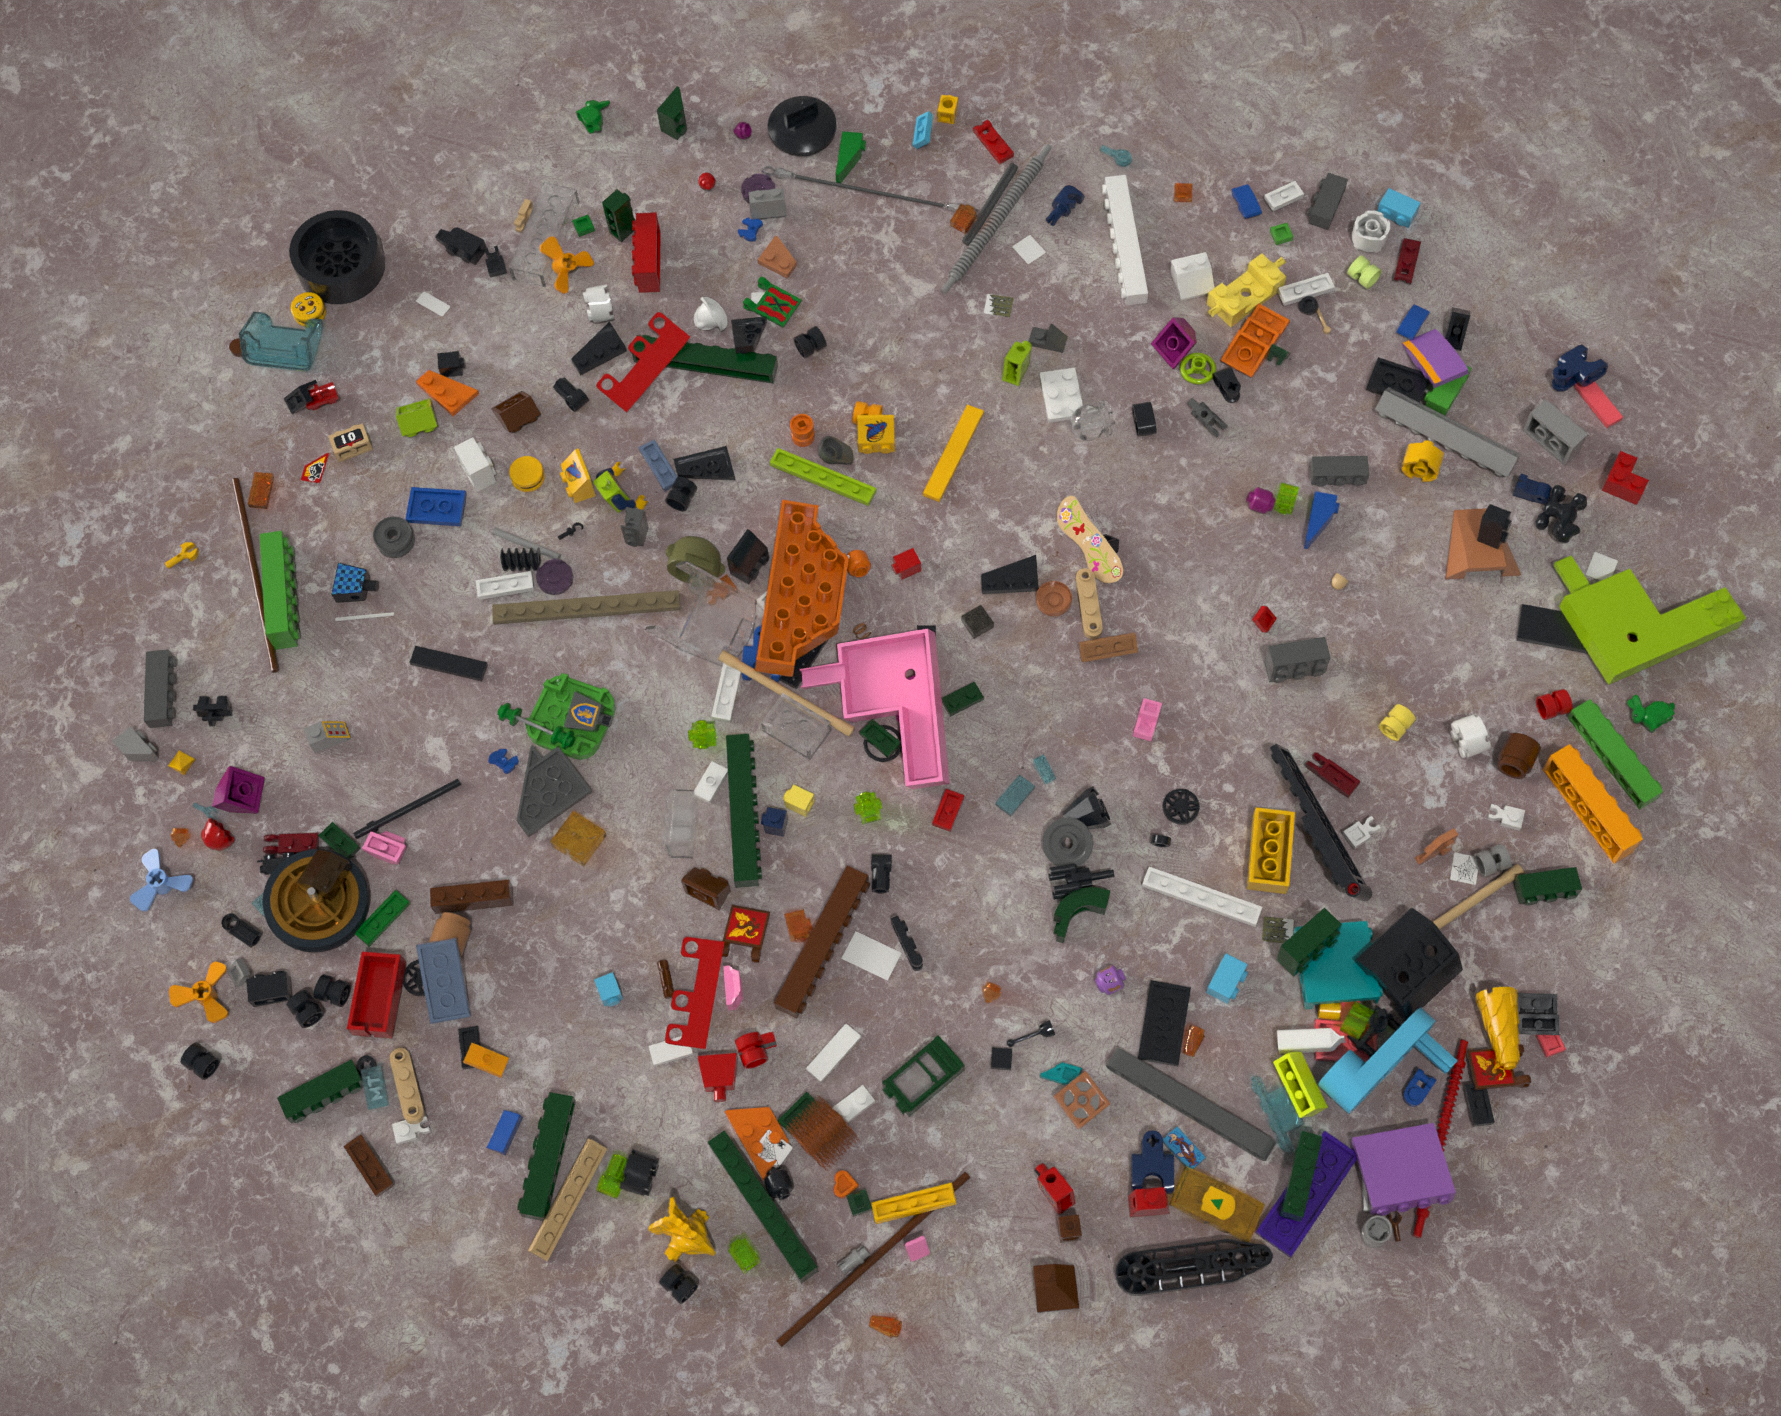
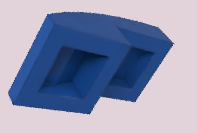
M1248 184L1232 189V196L1237 201L1239 211L1245 219L1262 214L1260 205Z
M1414 304L1396 333L1413 340L1422 324L1428 318L1430 311Z

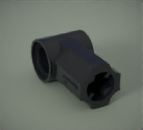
M565 377L559 378L553 386L554 390L565 400L573 412H576L589 401L587 395L580 388H575Z
M872 854V892L877 894L889 892L892 854Z
M229 913L222 918V927L248 947L252 948L260 941L262 934L239 919L235 914ZM237 921L233 928H229L231 922Z

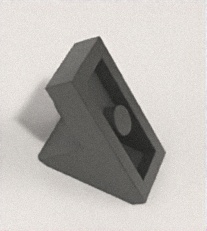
M1050 324L1049 330L1033 327L1029 342L1033 347L1063 353L1068 336L1056 326Z

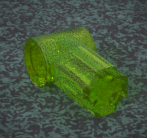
M613 1154L605 1174L601 1176L598 1182L596 1192L617 1199L621 1192L620 1183L624 1178L623 1172L628 1160L627 1158Z

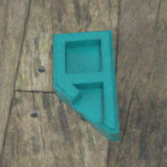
M1062 1062L1054 1068L1041 1073L1040 1078L1066 1086L1081 1074L1082 1068Z

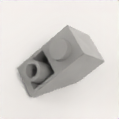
M131 726L112 741L129 761H157L159 759L155 754L156 748L150 742L146 744L143 741L146 737L139 730L135 732Z

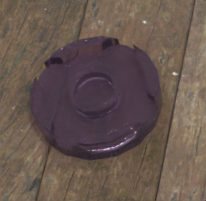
M753 174L752 177H747L743 181L741 194L743 199L750 204L749 192L775 189L776 186L769 176Z
M548 560L543 563L544 565L541 568H538L536 573L537 584L546 594H563L573 584L572 568L563 560Z

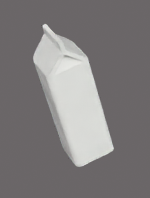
M1331 1028L1277 1030L1278 1051L1280 1054L1290 1052H1333L1341 1043H1346L1345 1037L1339 1036Z

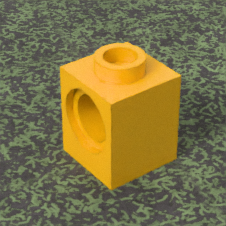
M941 95L937 110V122L955 124L958 112V97Z

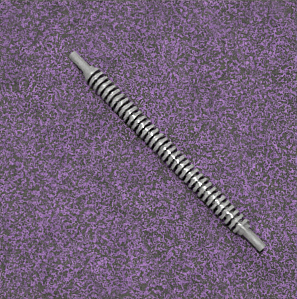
M1046 144L1041 153L1030 160L950 270L949 279L941 289L943 294H947L953 284L961 281L962 277L969 270L1044 166V159L1052 149L1051 145Z

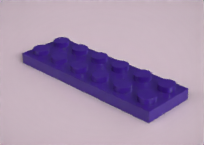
M1326 1131L1321 1135L1323 1138L1304 1217L1301 1222L1280 1216L1286 1192L1285 1188L1256 1231L1257 1235L1290 1258L1357 1160L1355 1151Z

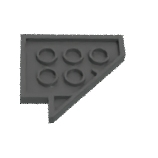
M533 745L530 746L516 820L528 837L592 793V790L559 747H556L542 757Z

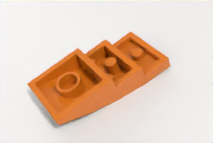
M1258 303L1241 330H1238L1220 361L1252 378L1282 336L1290 320Z

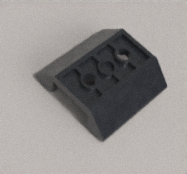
M1410 908L1354 959L1365 974L1374 975L1396 1002L1393 1008L1404 1022L1418 1008H1423L1463 970L1459 953L1434 922L1413 908ZM1429 945L1434 948V955L1432 957L1426 951ZM1400 972H1404L1406 975L1404 983H1401L1398 979Z

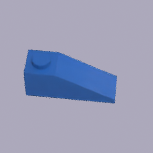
M1315 491L1304 549H1308L1332 521L1334 513L1338 514L1340 503L1336 502L1337 495Z

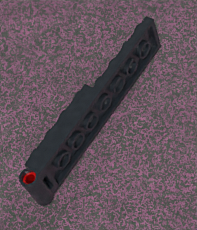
M1278 744L1270 747L1273 752L1271 757L1276 764L1281 766L1282 770L1280 772L1286 781L1289 780L1291 784L1290 790L1293 795L1301 801L1299 804L1300 808L1306 814L1301 818L1304 822L1302 827L1308 835L1312 836V844L1317 851L1321 852L1323 864L1332 871L1331 877L1334 883L1340 885L1341 889L1345 888L1347 895L1361 901L1370 900L1372 897L1371 888L1363 880L1290 751Z

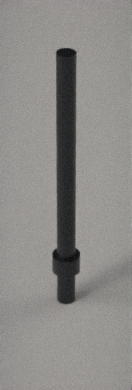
M456 779L375 822L373 820L366 824L367 826L353 832L356 840L370 832H377L378 828L461 786L459 779Z

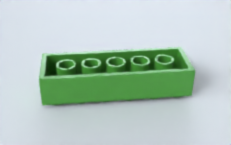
M282 531L260 534L265 634L275 650L298 647L300 632L296 624L299 622V615L295 609V606H298V599L294 594V589H297L296 579L293 578V573H296L295 563L292 562V557L295 556L293 545L290 546L289 538L285 537Z

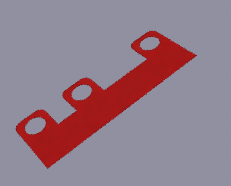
M685 937L683 939L681 955L683 957L699 959L694 992L676 990L673 993L671 1008L676 1011L690 1012L687 1026L679 1024H669L667 1026L665 1042L667 1044L706 1049L725 942ZM690 941H694L698 945V950L693 954H689L685 950L686 944ZM677 996H687L688 1004L685 1007H678L675 1003ZM674 1028L682 1031V1037L678 1041H673L669 1037L670 1031Z

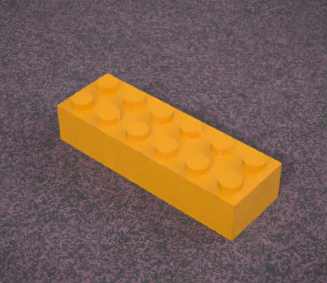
M1569 744L1552 754L1542 770L1613 864L1633 853L1643 840L1641 832L1631 824L1628 815L1621 811L1615 798L1605 790L1602 781L1594 776L1592 768L1584 763L1579 751Z

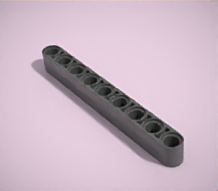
M1116 1048L1106 1064V1067L1111 1072L1262 1161L1267 1160L1276 1144L1271 1137L1122 1049Z

